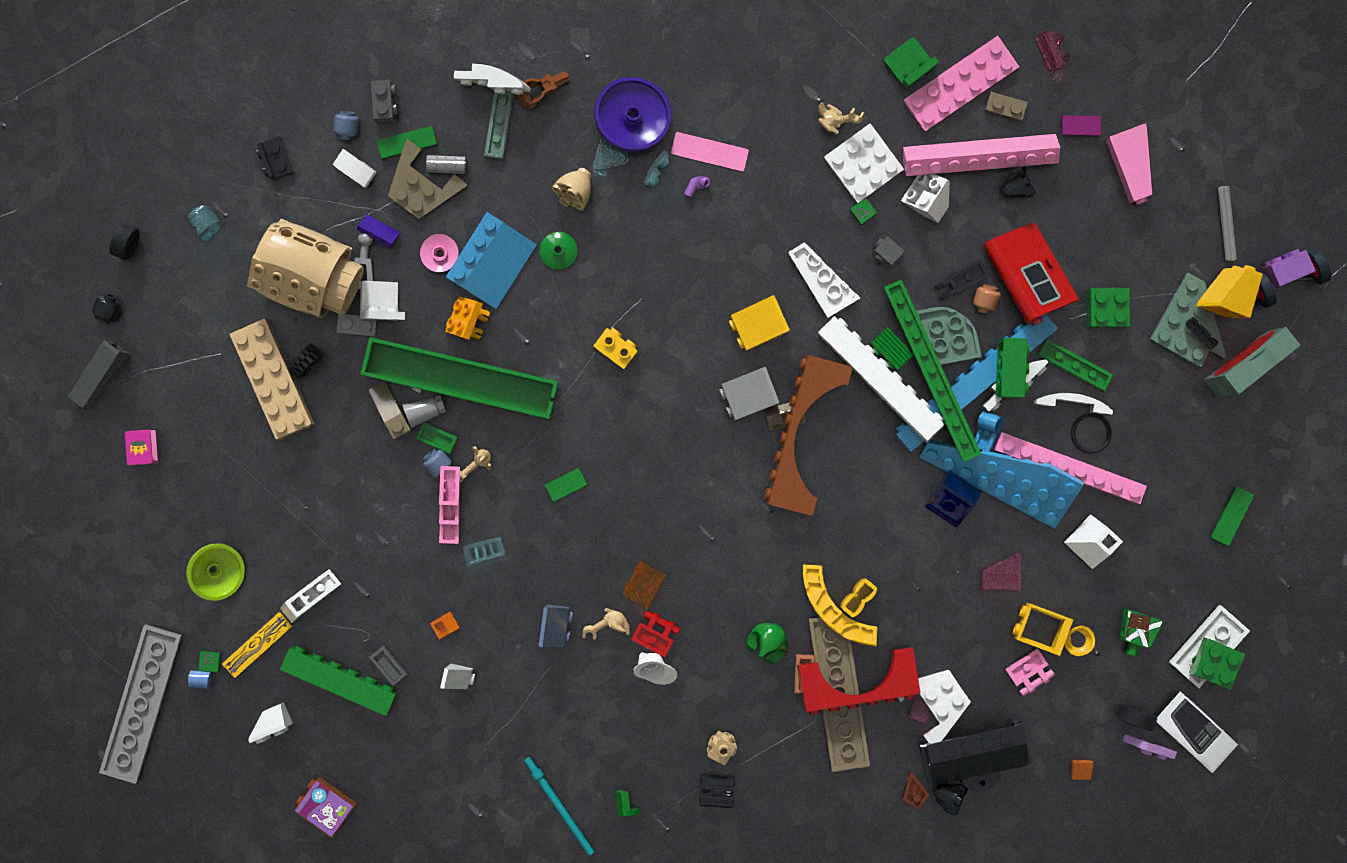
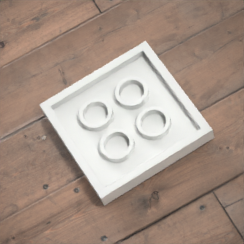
M868 124L824 157L857 204L904 170L871 124Z

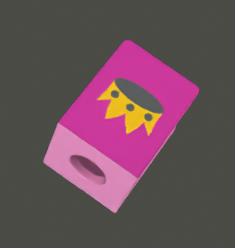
M155 430L125 432L127 465L159 463Z

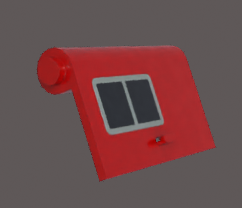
M1035 222L995 237L984 244L987 254L1028 325L1036 326L1043 322L1042 318L1046 314L1079 300Z

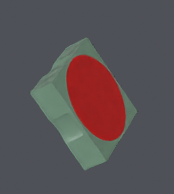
M1287 327L1263 332L1206 377L1204 381L1218 398L1240 394L1297 349L1300 344Z

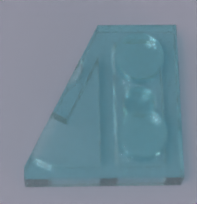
M602 136L600 137L593 171L629 164L627 151L613 147Z

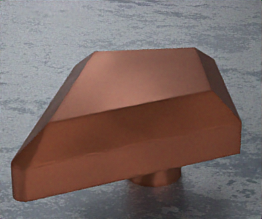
M910 772L902 799L919 810L928 798L929 793L913 772Z

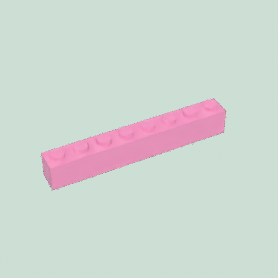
M1056 134L903 147V165L906 176L1059 163L1060 145Z
M1003 432L999 433L993 448L994 452L1009 455L1015 459H1029L1043 464V462L1049 463L1082 480L1084 485L1134 504H1141L1147 487L1146 485Z

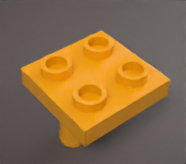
M459 296L458 300L454 303V310L451 318L447 321L445 332L468 340L470 337L479 340L481 336L475 334V332L482 334L483 330L475 327L476 320L486 322L488 318L482 316V314L489 316L490 312L481 309L482 303Z

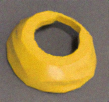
M1078 626L1069 630L1064 644L1065 649L1074 656L1088 654L1095 646L1094 633L1085 626ZM1075 631L1082 633L1086 639L1085 644L1080 648L1074 647L1071 643L1070 635Z

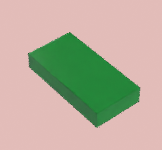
M423 422L415 439L451 455L459 437Z
M577 468L551 481L545 487L551 499L555 502L588 484L580 468Z

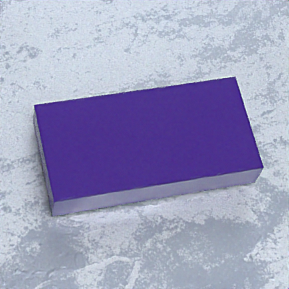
M366 214L357 227V230L361 233L369 235L372 239L391 248L400 235L399 231Z

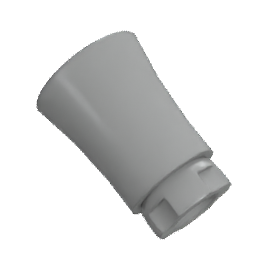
M440 395L402 404L411 429L446 412Z

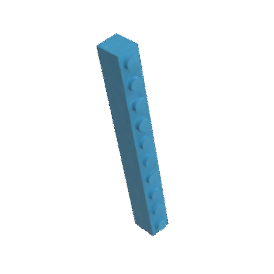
M1046 314L1042 318L1043 322L1036 326L1032 324L1023 325L1021 323L1013 330L1015 334L1010 338L1027 339V343H1030L1031 352L1055 332L1058 327ZM991 348L984 354L985 359L979 362L977 360L969 367L971 371L966 375L962 373L955 379L956 383L951 389L961 410L996 381L997 349ZM934 398L930 399L927 402L930 406L928 409L933 414L937 412L942 417ZM905 422L896 428L898 432L894 435L908 452H912L924 442Z

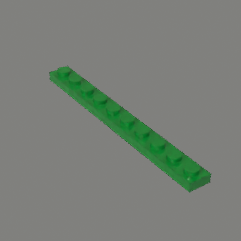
M902 279L885 286L886 295L963 463L980 456L981 452Z

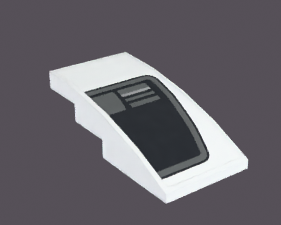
M1181 692L1157 717L1156 722L1211 773L1218 768L1238 745Z

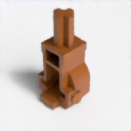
M564 71L553 77L547 74L539 80L531 78L523 81L531 89L540 86L542 94L532 100L528 92H523L522 95L517 94L521 106L527 109L536 107L543 97L555 93L557 87L569 82V75Z

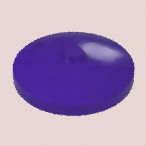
M624 77L611 82L601 91L595 105L594 118L599 133L610 145L622 151L641 152L656 146L664 138L671 122V108L665 94L652 82L638 77Z

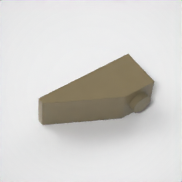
M383 381L369 389L374 403L393 439L397 440L413 431L387 382Z

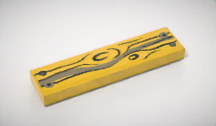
M279 612L224 661L222 665L236 678L293 625Z

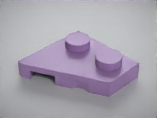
M1125 734L1123 738L1124 742L1141 748V753L1151 756L1153 752L1155 757L1166 760L1167 757L1175 759L1177 754L1174 750Z

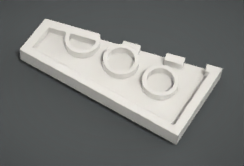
M805 242L788 252L827 318L860 299Z

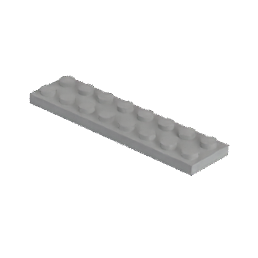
M147 624L143 626L99 773L134 784L138 783L183 635Z

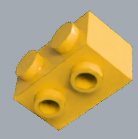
M606 328L593 347L625 370L638 353L635 349L637 345L629 339L626 342L621 339L620 336L622 334L616 329L612 328L610 330Z

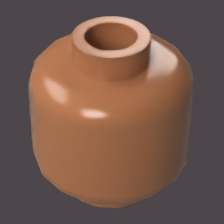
M983 284V287L977 289L973 304L978 307L977 311L989 314V311L997 309L1001 294L998 292L997 287Z

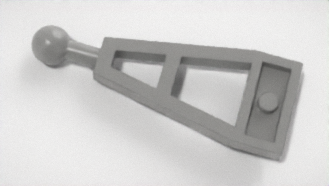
M361 233L358 236V242L361 245L360 258L355 257L354 262L366 265L367 281H374L372 259H368V249L373 243V239L369 235ZM346 313L338 314L337 333L376 337L377 320L360 319L358 315H348Z

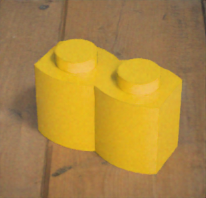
M866 578L861 579L854 586L853 592L842 600L840 608L851 617L857 616L862 611L865 602L874 597L877 587Z

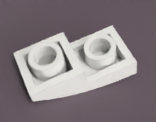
M342 149L333 163L336 168L365 188H367L376 174L375 170L345 149Z

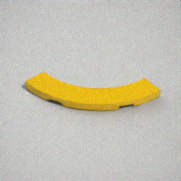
M803 565L806 593L812 607L821 620L834 632L850 641L876 647L877 627L859 623L844 615L833 603L826 591L822 566Z

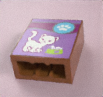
M319 777L316 780L312 779L306 787L308 792L305 796L301 795L295 803L297 807L294 812L332 838L357 803Z

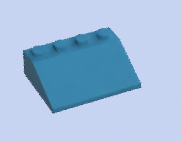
M486 212L446 278L497 310L537 244Z

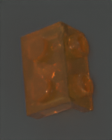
M640 561L635 567L630 581L625 585L623 595L649 608L666 574Z

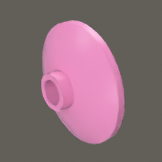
M435 234L423 242L420 256L423 264L431 271L445 272L454 265L459 256V250L451 237L444 234ZM440 250L444 252L442 257L437 256V252Z

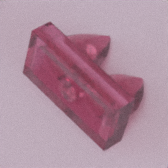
M1051 29L1035 38L1050 73L1065 66L1070 56L1069 53L1059 48L1064 41L1065 35L1052 32Z

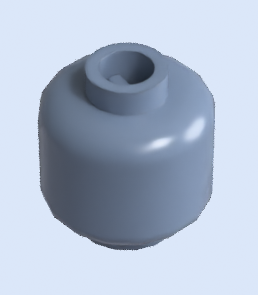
M340 111L339 114L334 116L333 132L339 135V139L350 140L351 136H356L358 133L359 118L355 116L354 112Z
M433 449L423 458L424 468L434 478L440 476L441 466H451L452 461L442 450L436 451Z

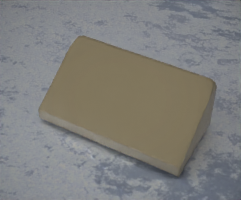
M789 403L764 409L769 431L786 428L784 420L786 414H790L791 406H789ZM805 413L799 424L807 423Z

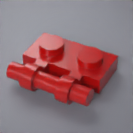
M646 610L643 617L649 620V623L645 625L640 622L631 640L666 657L674 642L673 639L667 636L670 632L677 635L680 628L675 626L674 622L670 620L668 622L658 617L659 614ZM654 624L663 627V633L652 629Z

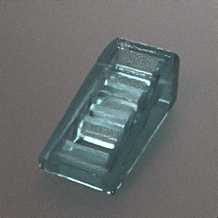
M501 536L462 547L467 566L506 555ZM494 542L496 543L498 553L496 554L494 552L492 543ZM487 544H488L489 551H490V555H489V556H487V552H486V549H485V545H487ZM477 547L481 548V552L483 555V557L481 558L479 557ZM469 549H473V553L475 556L474 560H472Z

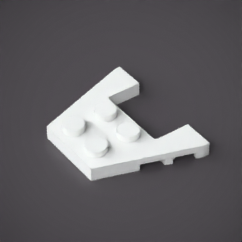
M949 670L918 678L920 696L939 722L937 726L923 735L930 744L942 741L970 704V700ZM904 696L897 697L900 702L904 700Z

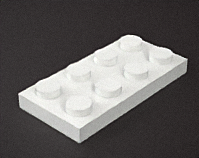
M1218 605L1169 663L1197 688H1200L1206 680L1189 673V670L1203 637L1235 649L1250 630L1223 606Z

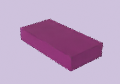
M1062 116L1061 136L1101 135V116Z

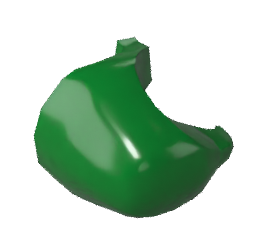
M761 623L755 626L748 636L747 648L753 652L757 647V638L759 636L760 650L758 659L760 660L768 654L764 661L770 664L776 663L783 658L788 650L789 642L785 631L781 626L774 623Z

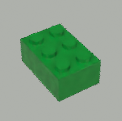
M1002 338L998 340L995 398L1020 399L1024 398L1025 394H1028L1029 384L1026 382V374H1029V363H1026L1027 355L1030 354V343H1027V339Z

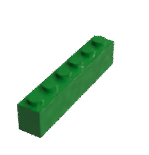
M300 646L289 648L280 668L281 671L387 716L398 694L392 686L387 684L381 686L376 683L377 680L368 676L366 678L358 676L359 672L352 669L344 670L341 668V664L334 661L328 663L323 660L324 657L313 653L312 656L306 653V649Z

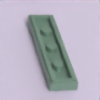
M506 91V94L494 93L484 157L504 159L514 97L511 91Z

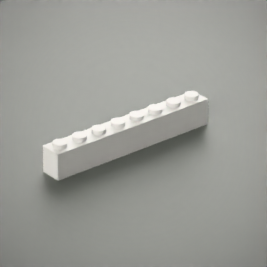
M834 316L818 332V336L848 366L853 367L852 370L928 443L944 427L942 423L944 421L937 412L933 414L928 409L930 407L924 399L919 400L915 396L916 392L909 385L906 387L901 382L903 379L895 371L892 373L888 369L889 365L882 358L878 360L874 356L875 351L869 345L864 346L860 342L862 340L861 337L854 331L851 333L843 319L840 318L838 320Z

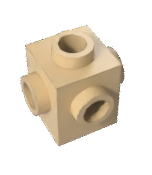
M718 730L716 735H713L708 742V757L723 765H726L729 758H732L737 751L734 736L728 732L722 733Z

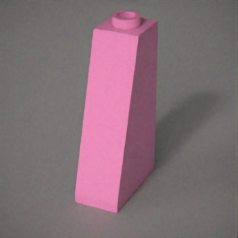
M1142 124L1106 139L1129 203L1136 202L1137 205L1148 201L1147 197L1152 195L1147 126Z

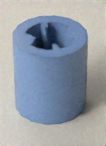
M191 670L188 678V687L209 689L212 678L211 672Z

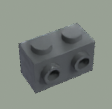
M390 79L371 81L373 119L376 123L396 122L395 115H398L397 104H394L396 86L392 84Z

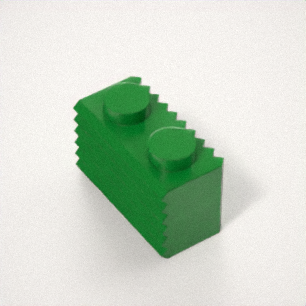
M888 327L870 343L871 348L875 351V355L877 357L881 355L891 371L893 369L898 371L914 355Z

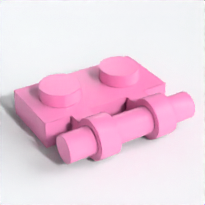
M1038 648L1005 669L1016 686L1022 682L1025 687L1019 690L1023 697L1028 693L1032 694L1036 691L1037 687L1043 683H1048L1049 679L1055 676L1051 669L1046 673L1043 671V668L1049 664ZM1037 673L1039 677L1030 682L1028 678Z

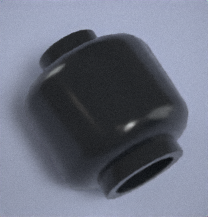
M106 293L105 296L100 295L96 298L92 309L96 320L109 323L117 318L121 305L116 300V296Z

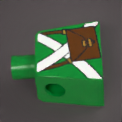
M1124 608L1120 639L1129 642L1126 653L1137 657L1140 646L1150 648L1163 624V620Z

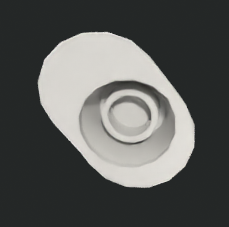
M640 653L638 665L634 668L635 676L659 685L670 684L676 680V670L665 664L659 654Z

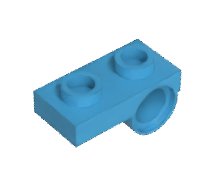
M983 411L978 419L979 430L975 437L979 450L993 451L1005 421L1004 417L987 411Z

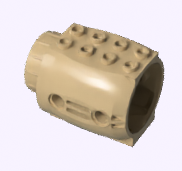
M280 219L279 222L273 223L267 229L252 257L247 287L283 306L321 319L329 310L338 314H345L360 286L363 266L350 261L351 247L334 241L314 230Z

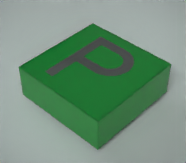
M866 198L850 209L861 225L877 213Z
M200 651L198 671L219 672L221 653Z

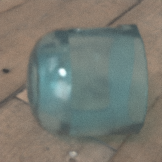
M206 205L195 207L187 216L189 226L197 228L196 237L200 242L209 240L222 226V222L214 211ZM209 228V233L201 236L203 231Z

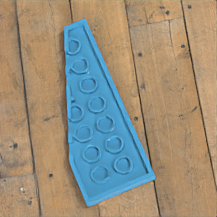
M930 440L926 443L919 458L1054 529L1084 486L1082 480L1049 463L1043 462V464L1029 459L1020 460L1009 455L982 450L980 456L963 463L956 446L935 440Z

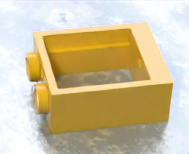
M1026 602V605L1021 607L1019 616H1021L1019 624H1015L1012 632L1014 639L1060 656L1073 619ZM1031 609L1061 620L1051 647L1022 637Z

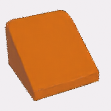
M451 612L430 623L439 640L459 629V625Z
M1072 760L1071 779L1091 780L1093 761Z

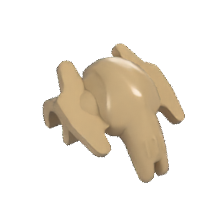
M823 102L818 106V111L822 117L818 121L827 131L835 134L839 133L836 128H839L841 124L848 122L860 123L865 116L864 112L857 116L855 108H852L848 115L842 116V112L830 104L827 105L829 110L826 109Z
M474 446L471 448L474 452V461L464 470L460 471V482L479 465L486 467L489 471L492 470V466L489 463L491 461L489 451L484 449L478 450Z
M606 608L607 614L603 617L604 619L593 626L584 627L582 637L585 638L586 633L590 632L593 634V639H596L597 632L608 625L614 630L622 633L626 632L629 635L630 626L621 612Z

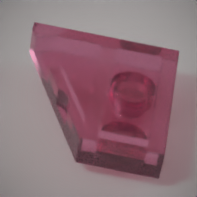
M1017 553L982 570V590L1020 591L1021 553Z

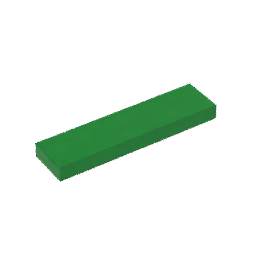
M1047 338L1037 354L1038 357L1047 360L1049 363L1102 392L1106 391L1114 376Z

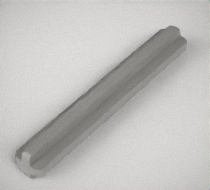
M1222 186L1218 188L1225 260L1232 262L1237 260L1230 187Z

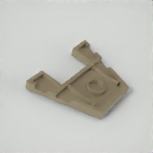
M407 139L388 196L420 219L464 189L468 184L453 174L443 189L437 187L410 166L422 149Z

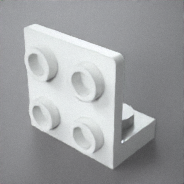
M361 281L360 319L405 320V312H398V283Z

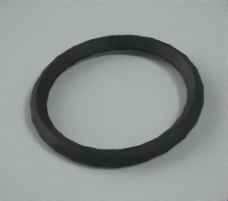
M1088 413L1080 416L1074 422L1071 435L1078 449L1092 454L1098 453L1108 446L1112 431L1109 422L1103 416ZM1095 417L1106 425L1108 436L1106 442L1100 448L1086 449L1078 443L1075 431L1077 425L1083 419Z

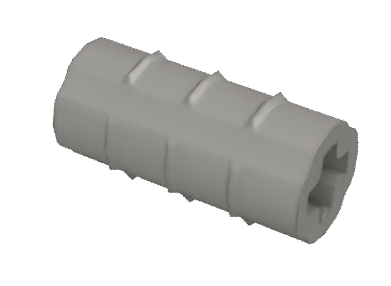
M427 155L426 170L436 174H466V157Z

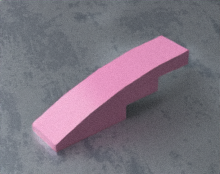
M441 466L439 543L459 544L460 467Z

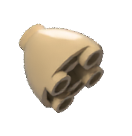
M579 168L578 171H573L560 177L553 185L552 190L560 198L559 202L563 206L568 207L570 205L582 211L591 195L590 179L592 175L588 170Z

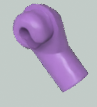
M706 176L692 178L684 195L693 198L696 190L709 187L710 179Z

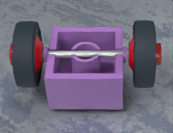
M1299 249L1282 255L1283 259L1280 256L1265 262V267L1260 269L1263 275L1256 298L1264 308H1268L1277 302L1276 287L1308 274L1318 284L1329 282L1332 275L1325 256L1319 250H1313L1308 253L1307 250L1300 252Z

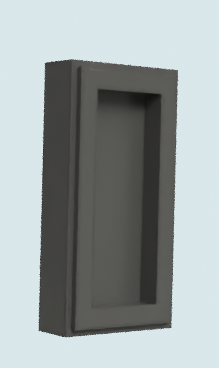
M385 645L368 657L392 687L408 675Z

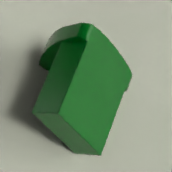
M615 791L618 816L625 817L640 814V808H630L628 791Z

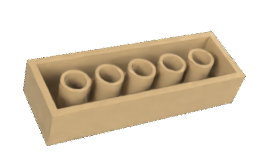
M264 318L230 333V337L275 439L282 440L315 425L294 375L287 368L289 364L270 321Z

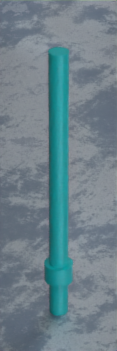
M530 756L527 757L524 763L531 771L530 775L534 781L537 780L587 855H592L595 851L543 777L544 773L540 768H537Z

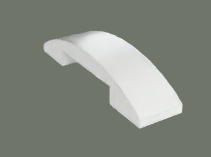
M1059 393L1033 400L1034 405L1054 407L1056 400L1090 405V413L1113 414V410L1102 402L1080 394Z

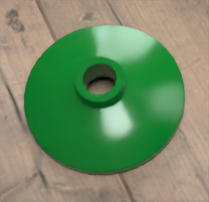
M553 232L547 235L541 242L540 257L544 264L551 269H566L577 258V244L567 233ZM561 247V253H556L555 248Z

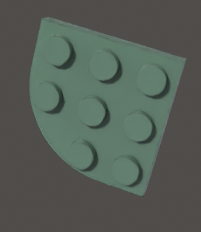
M934 307L916 311L941 365L982 357L976 330L967 317L954 309L946 307Z

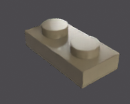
M990 92L985 111L1022 121L1028 102Z

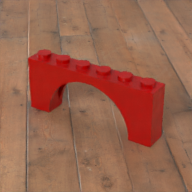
M913 647L891 650V666L885 679L875 689L859 695L844 694L829 685L820 671L818 662L797 665L804 711L814 715L820 714L822 709H828L829 712L839 711L841 706H847L848 709L859 707V703H866L867 706L878 704V700L885 699V702L889 703L897 701V697L904 696V700L916 698V694H921Z

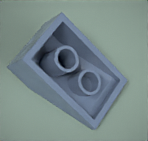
M550 604L544 607L538 647H564L565 642L569 643L570 631H567L568 623H572L573 612H569L570 607Z

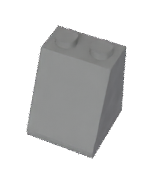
M766 367L721 384L722 389H719L722 399H727L729 404L726 407L730 418L734 417V420L779 404Z

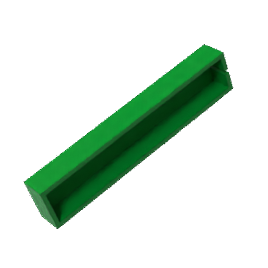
M369 337L360 374L367 378L546 420L551 418L554 405L551 399L555 400L559 384L558 381Z

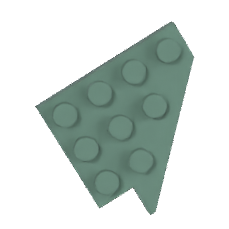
M1186 273L1149 340L1197 367H1201L1209 352L1222 359L1226 357L1214 313L1196 306L1197 302L1207 291L1206 284L1192 274ZM1195 317L1198 320V324H1201L1211 334V337L1218 341L1217 346L1210 350L1205 345L1206 343L1202 342L1192 332L1193 329H1189L1186 326L1187 320Z

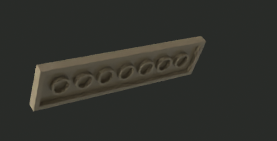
M820 617L808 619L815 662H818L824 679L839 692L848 695H859L851 641L834 632ZM859 703L857 708L848 709L847 706H841L839 711L829 712L828 709H822L831 771L836 772L870 766L861 703Z

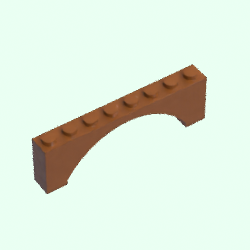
M805 355V358H802L800 361V377L797 376L794 383L796 388L795 395H792L790 398V414L787 413L784 420V425H786L785 432H782L780 435L779 443L781 447L780 451H777L775 454L774 462H776V466L770 472L769 480L771 484L770 488H767L765 491L764 499H766V503L769 505L813 516L818 497L813 496L809 492L797 470L794 455L796 431L804 413L819 397L838 386H848L853 367Z

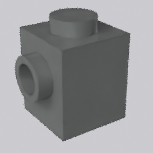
M888 236L885 239L880 238L874 244L876 248L873 251L875 254L874 258L881 264L886 263L889 267L904 252Z

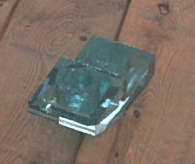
M664 150L650 167L644 181L646 188L649 186L654 187L661 181L659 179L661 173L658 168H665L670 163L669 159L671 158L667 150Z

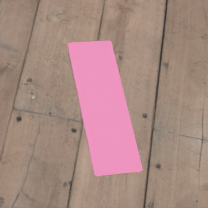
M679 132L675 134L671 150L673 155L739 171H744L749 152L745 148Z

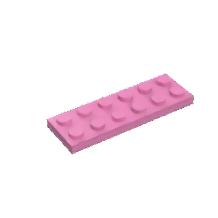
M996 36L908 96L903 102L922 130L926 132L1017 70L1019 65L999 36Z

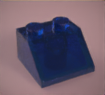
M949 471L939 483L925 507L957 528L975 507L982 491Z

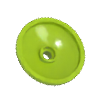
M216 543L202 547L192 556L187 566L186 576L190 588L196 595L206 600L217 601L225 599L237 591L243 581L245 567L241 556L236 550L228 545ZM215 566V570L210 572V567Z

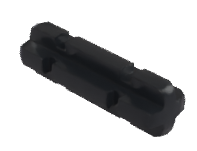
M1195 317L1187 320L1186 326L1189 329H1193L1192 332L1202 342H1205V345L1210 350L1217 346L1218 341L1214 337L1212 338L1211 334L1201 324H1198V320Z

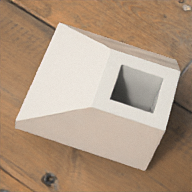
M935 174L917 175L901 202L924 217L939 223L949 207L950 181Z
M1089 515L1064 543L1093 569L1109 557L1123 541L1095 517Z
M284 702L262 712L248 739L249 743L255 741L256 744H259L271 738L270 734L278 736L289 730L288 726L293 723Z

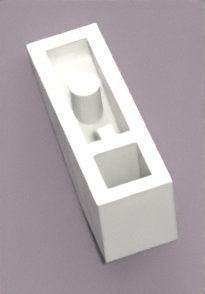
M329 569L287 600L280 609L290 622L293 623L340 586L341 583Z
M455 664L448 665L444 669L440 688L468 689L469 685H473L475 674L472 673L473 668Z

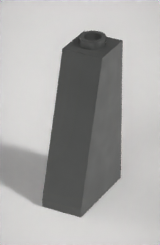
M104 340L67 396L72 400L71 404L78 409H89L130 354L116 343Z

